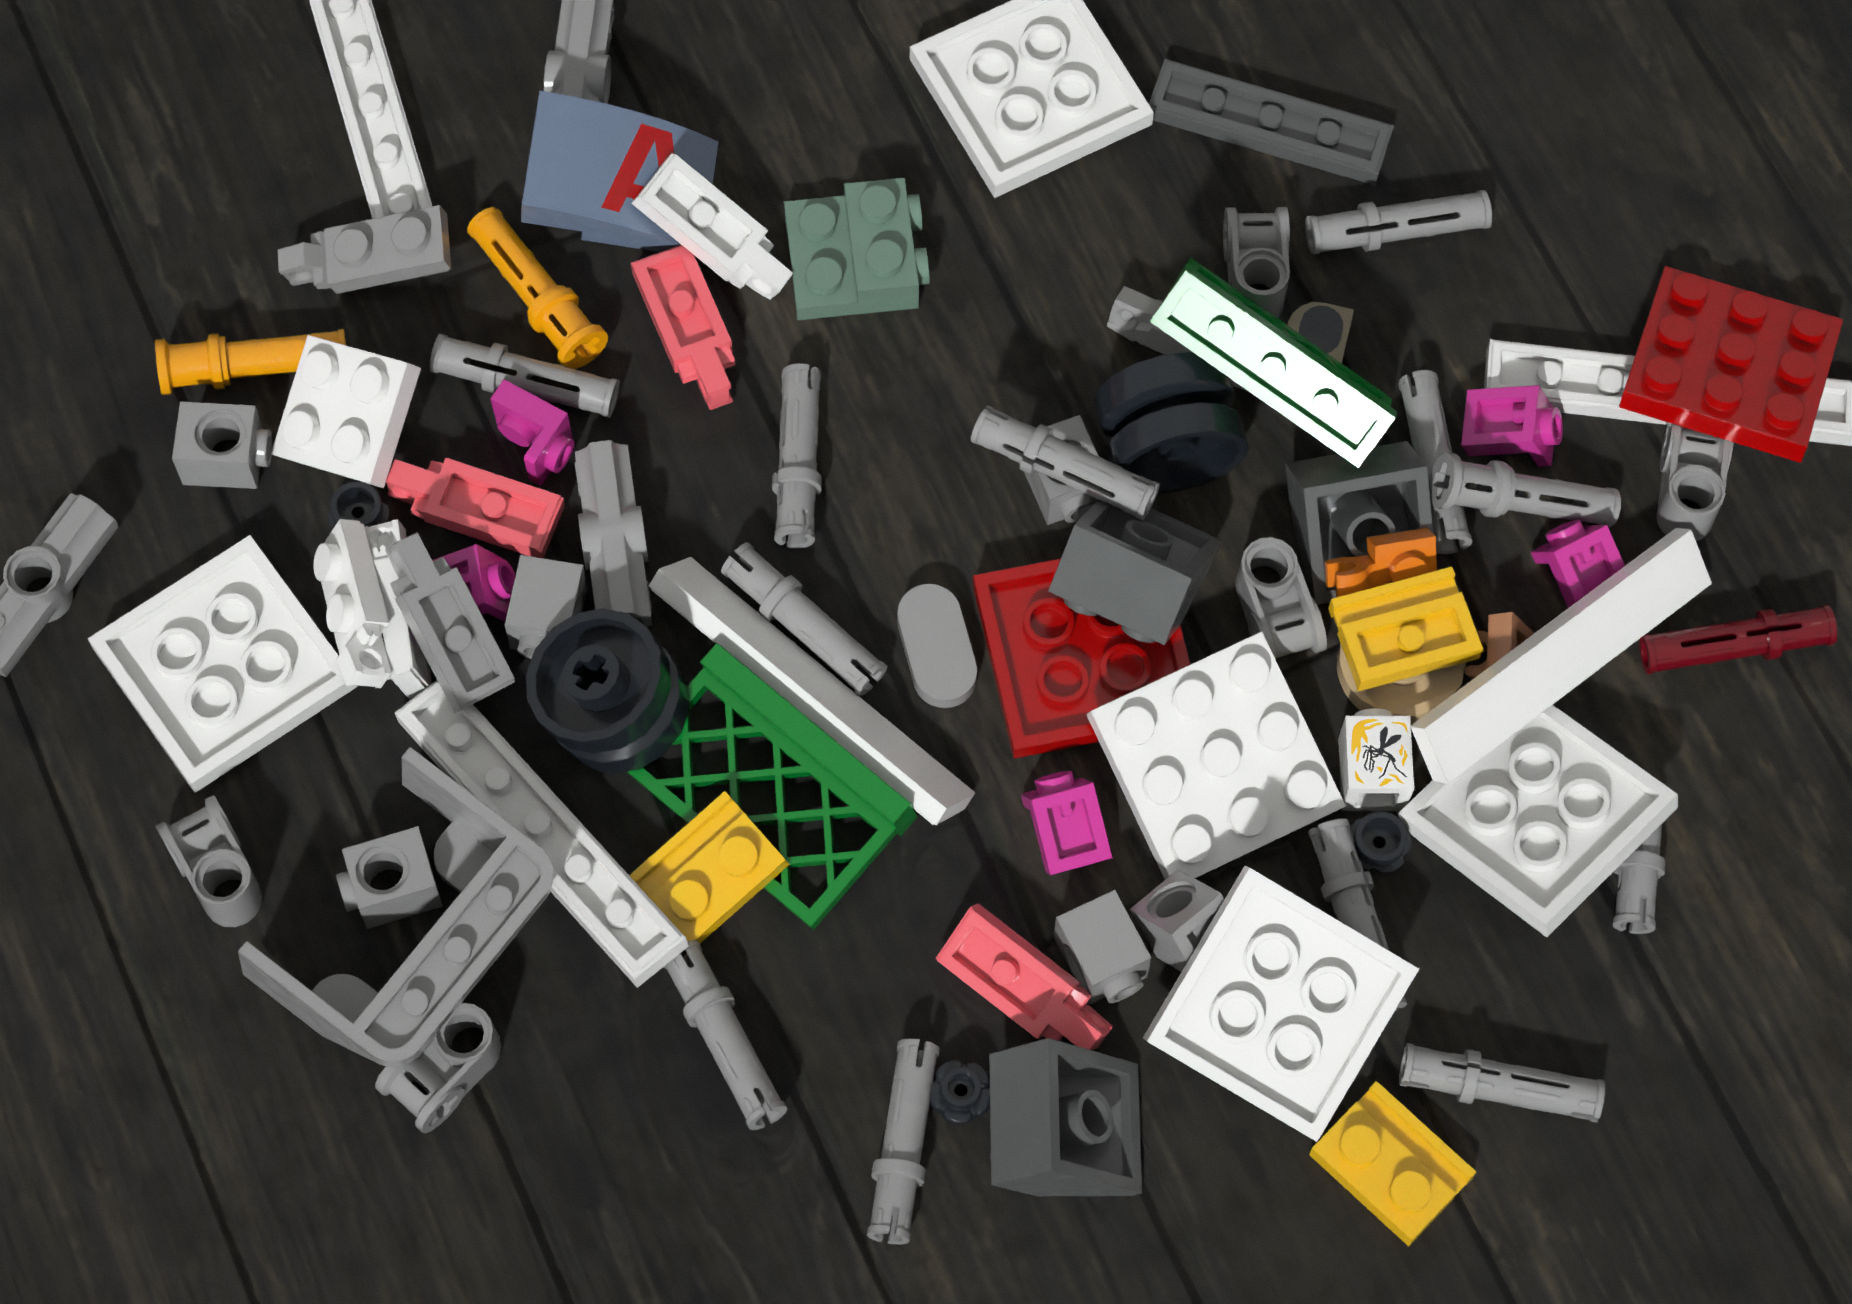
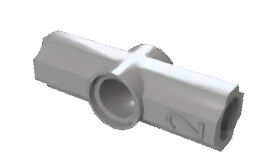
M562 0L555 50H549L546 59L544 91L608 104L611 84V58L608 52L615 17L613 0Z
M612 440L592 442L582 450L575 451V469L583 513L578 514L585 569L591 572L595 610L604 608L628 613L646 627L651 626L652 607L644 562L649 561L641 506H636L628 445L617 444Z
M70 493L32 545L17 550L8 558L4 566V582L0 586V675L4 677L8 676L44 626L61 618L69 610L73 602V587L118 529V524L112 516L106 513L97 503L81 494L74 495ZM43 577L51 578L50 583L44 589L37 592L26 591L28 585L34 580Z

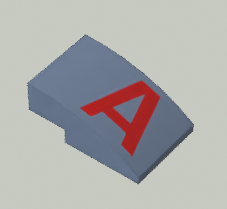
M539 91L522 200L521 222L582 231L581 240L657 252L681 245L678 241L631 203L671 153L678 155L713 184L719 142L696 131L637 111L579 97Z

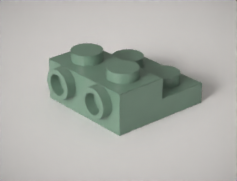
M905 178L844 184V196L784 201L797 320L919 308V285L930 283L926 247L914 249L912 231L922 230L921 204L919 194L907 195Z

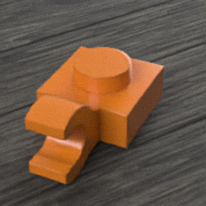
M1428 528L1367 537L1368 555L1340 557L1325 561L1326 586L1335 587L1336 597L1437 571L1436 536Z

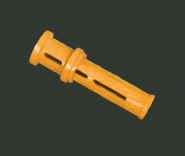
M495 207L486 208L474 216L469 222L467 233L476 240L498 268L501 275L529 308L527 311L529 324L537 333H545L558 350L557 358L560 364L571 369H578L594 360L605 348L608 342V334L600 325L591 324L578 307L579 297L571 288L557 285L535 258L532 251L527 248L505 220L503 213Z
M344 329L332 332L226 342V337L219 336L218 333L209 334L207 341L185 344H168L166 339H156L155 352L161 394L170 395L174 388L201 384H212L215 390H219L231 385V378L296 372L308 335L346 345Z

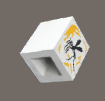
M1379 708L1365 709L1355 713L1354 716H1345L1338 738L1341 797L1346 807L1341 808V811H1401L1409 803L1414 791L1410 716H1393L1391 711Z

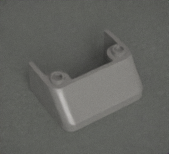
M411 747L402 756V785L451 822L436 842L434 865L440 878L460 894L379 993L361 979L348 974L329 976L320 981L311 991L246 941L238 951L242 973L250 981L323 1037L387 1067L402 1066L417 1058L545 901L551 891L554 878L552 860L542 847Z

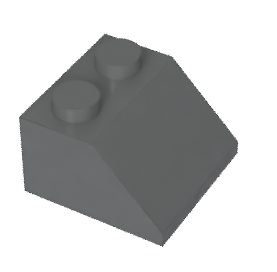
M1407 441L1374 447L1359 468L1339 454L1285 463L1291 522L1310 594L1317 605L1330 603L1331 599L1336 598L1335 587L1326 586L1325 561L1340 557L1368 555L1367 537L1428 528L1433 533L1428 468Z
M1097 500L1074 524L1048 592L1064 598L1065 605L1075 612L1088 616L1100 615L1120 624L1124 633L1138 641L1147 643L1158 642L1165 645L1181 625L1223 541L1152 508L1142 521L1122 511L1120 508Z
M1050 1038L989 1054L991 1185L1037 1197L1134 1196L1142 1194L1137 1063Z

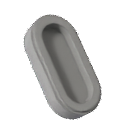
M922 584L916 586L902 597L897 612L898 629L915 690L925 702L932 706L940 708L958 706L971 696L977 679V665L959 602L952 592L940 585Z

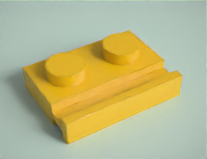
M1453 567L1331 599L1328 610L1336 622L1338 628L1337 635L1358 692L1480 658L1483 647L1462 592L1459 593L1454 580L1455 572Z
M724 791L629 876L678 928L687 941L695 940L700 944L790 864Z
M1377 1081L1312 1147L1309 1153L1319 1165L1408 1247L1476 1174V1171Z

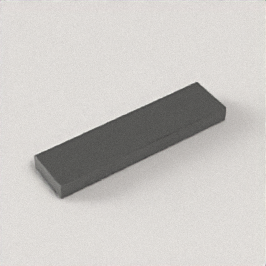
M1164 59L1149 102L1154 112L1153 121L1371 185H1376L1394 125L1168 59Z

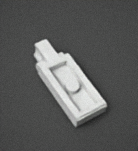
M671 153L631 203L726 282L729 280L731 284L739 289L746 284L757 293L771 300L772 297L781 291L793 275L792 271L769 253L774 245L765 237L768 230L676 154Z
M339 519L326 541L318 546L314 556V574L316 579L321 581L327 604V626L331 632H334L339 652L336 662L346 686L358 685L382 688L391 675L382 633L389 624L364 524L356 520Z
M396 519L391 522L371 527L366 526L364 528L389 620L388 626L383 631L384 646L391 669V675L387 680L392 679L408 698H414L430 686L432 682L429 664L395 601L397 597L390 583L399 578L385 550L395 542L407 537L406 529Z

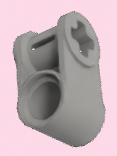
M1225 207L1223 249L1225 262H1227L1229 285L1278 318L1283 312L1290 274L1288 208L1277 207L1274 213H1238L1235 207ZM1261 284L1270 289L1256 290L1249 285Z
M1667 423L1660 456V471L1662 474L1657 509V523L1665 535L1675 528L1691 529L1695 540L1698 541L1709 533L1726 495V480L1733 451V442ZM1680 499L1694 501L1701 509L1687 507Z
M1273 537L1260 538L1252 542L1243 553L1235 580L1236 594L1248 623L1250 637L1263 632L1275 659L1306 649H1311L1314 653L1325 651L1327 649V637L1322 616L1317 604L1310 595L1297 560V555L1292 547L1283 540ZM1262 566L1272 568L1279 574L1281 581L1272 584L1260 582L1254 577L1251 570Z
M214 795L205 799V807L171 825L164 821L155 825L181 875L187 877L205 912L213 922L223 927H237L248 923L256 916L262 903L260 886L240 849L241 843ZM228 880L241 881L238 890L226 897L213 896L214 891L221 883Z
M461 1003L417 1058L402 1066H386L378 1076L375 1088L384 1096L392 1094L416 1117L415 1126L422 1133H428L443 1123L457 1108L462 1098L495 1066L500 1058L502 1048L500 1037L491 1019L483 1009L474 1004ZM477 1028L484 1032L482 1042L472 1052L458 1053L451 1049L453 1039L463 1029ZM416 1082L428 1093V1095H424L412 1083Z

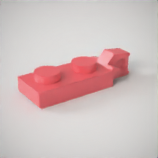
M679 245L631 262L632 274L674 372L679 373L683 384L697 379L699 389L709 410L732 403L733 400L729 391L731 384L724 370L735 366V359L732 354V340L695 256L683 245Z
M445 458L444 463L431 461L428 470L395 459L386 479L389 490L388 495L411 504V514L424 519L425 522L537 558H544L565 507L564 498L561 495L449 458Z
M979 903L969 908L936 957L940 964L1036 1039L1044 1036L1061 1041L1065 1037L1074 1045L1093 1051L1099 1048L1113 1028L1092 1007L1086 1005L1092 995L1084 987L1080 986L1081 982Z

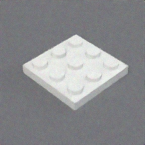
M1011 0L910 46V61L994 198L1153 124V110L1083 0Z
M251 535L87 638L95 653L194 793L358 687L357 685L346 686L336 662L338 654Z
M1263 632L1257 633L1086 714L1165 880L1178 869L1193 878H1197L1346 807Z
M1551 705L1449 784L1432 780L1398 813V817L1409 831V834L1544 936L1548 937L1678 808V794L1554 705Z
M1244 866L1143 1036V1039L1318 1142L1419 971V968L1255 870Z

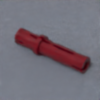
M1829 605L1776 614L1773 609L1757 611L1755 618L1703 625L1652 635L1645 634L1639 639V652L1643 669L1647 675L1658 671L1712 664L1762 655L1765 660L1781 658L1782 651L1825 644L1827 646L1834 645L1837 641V625L1833 610Z

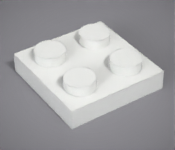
M308 335L271 454L384 488L421 368L407 362Z

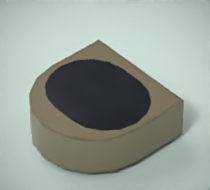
M1311 302L1301 305L1292 313L1287 325L1342 363L1354 309L1328 303Z

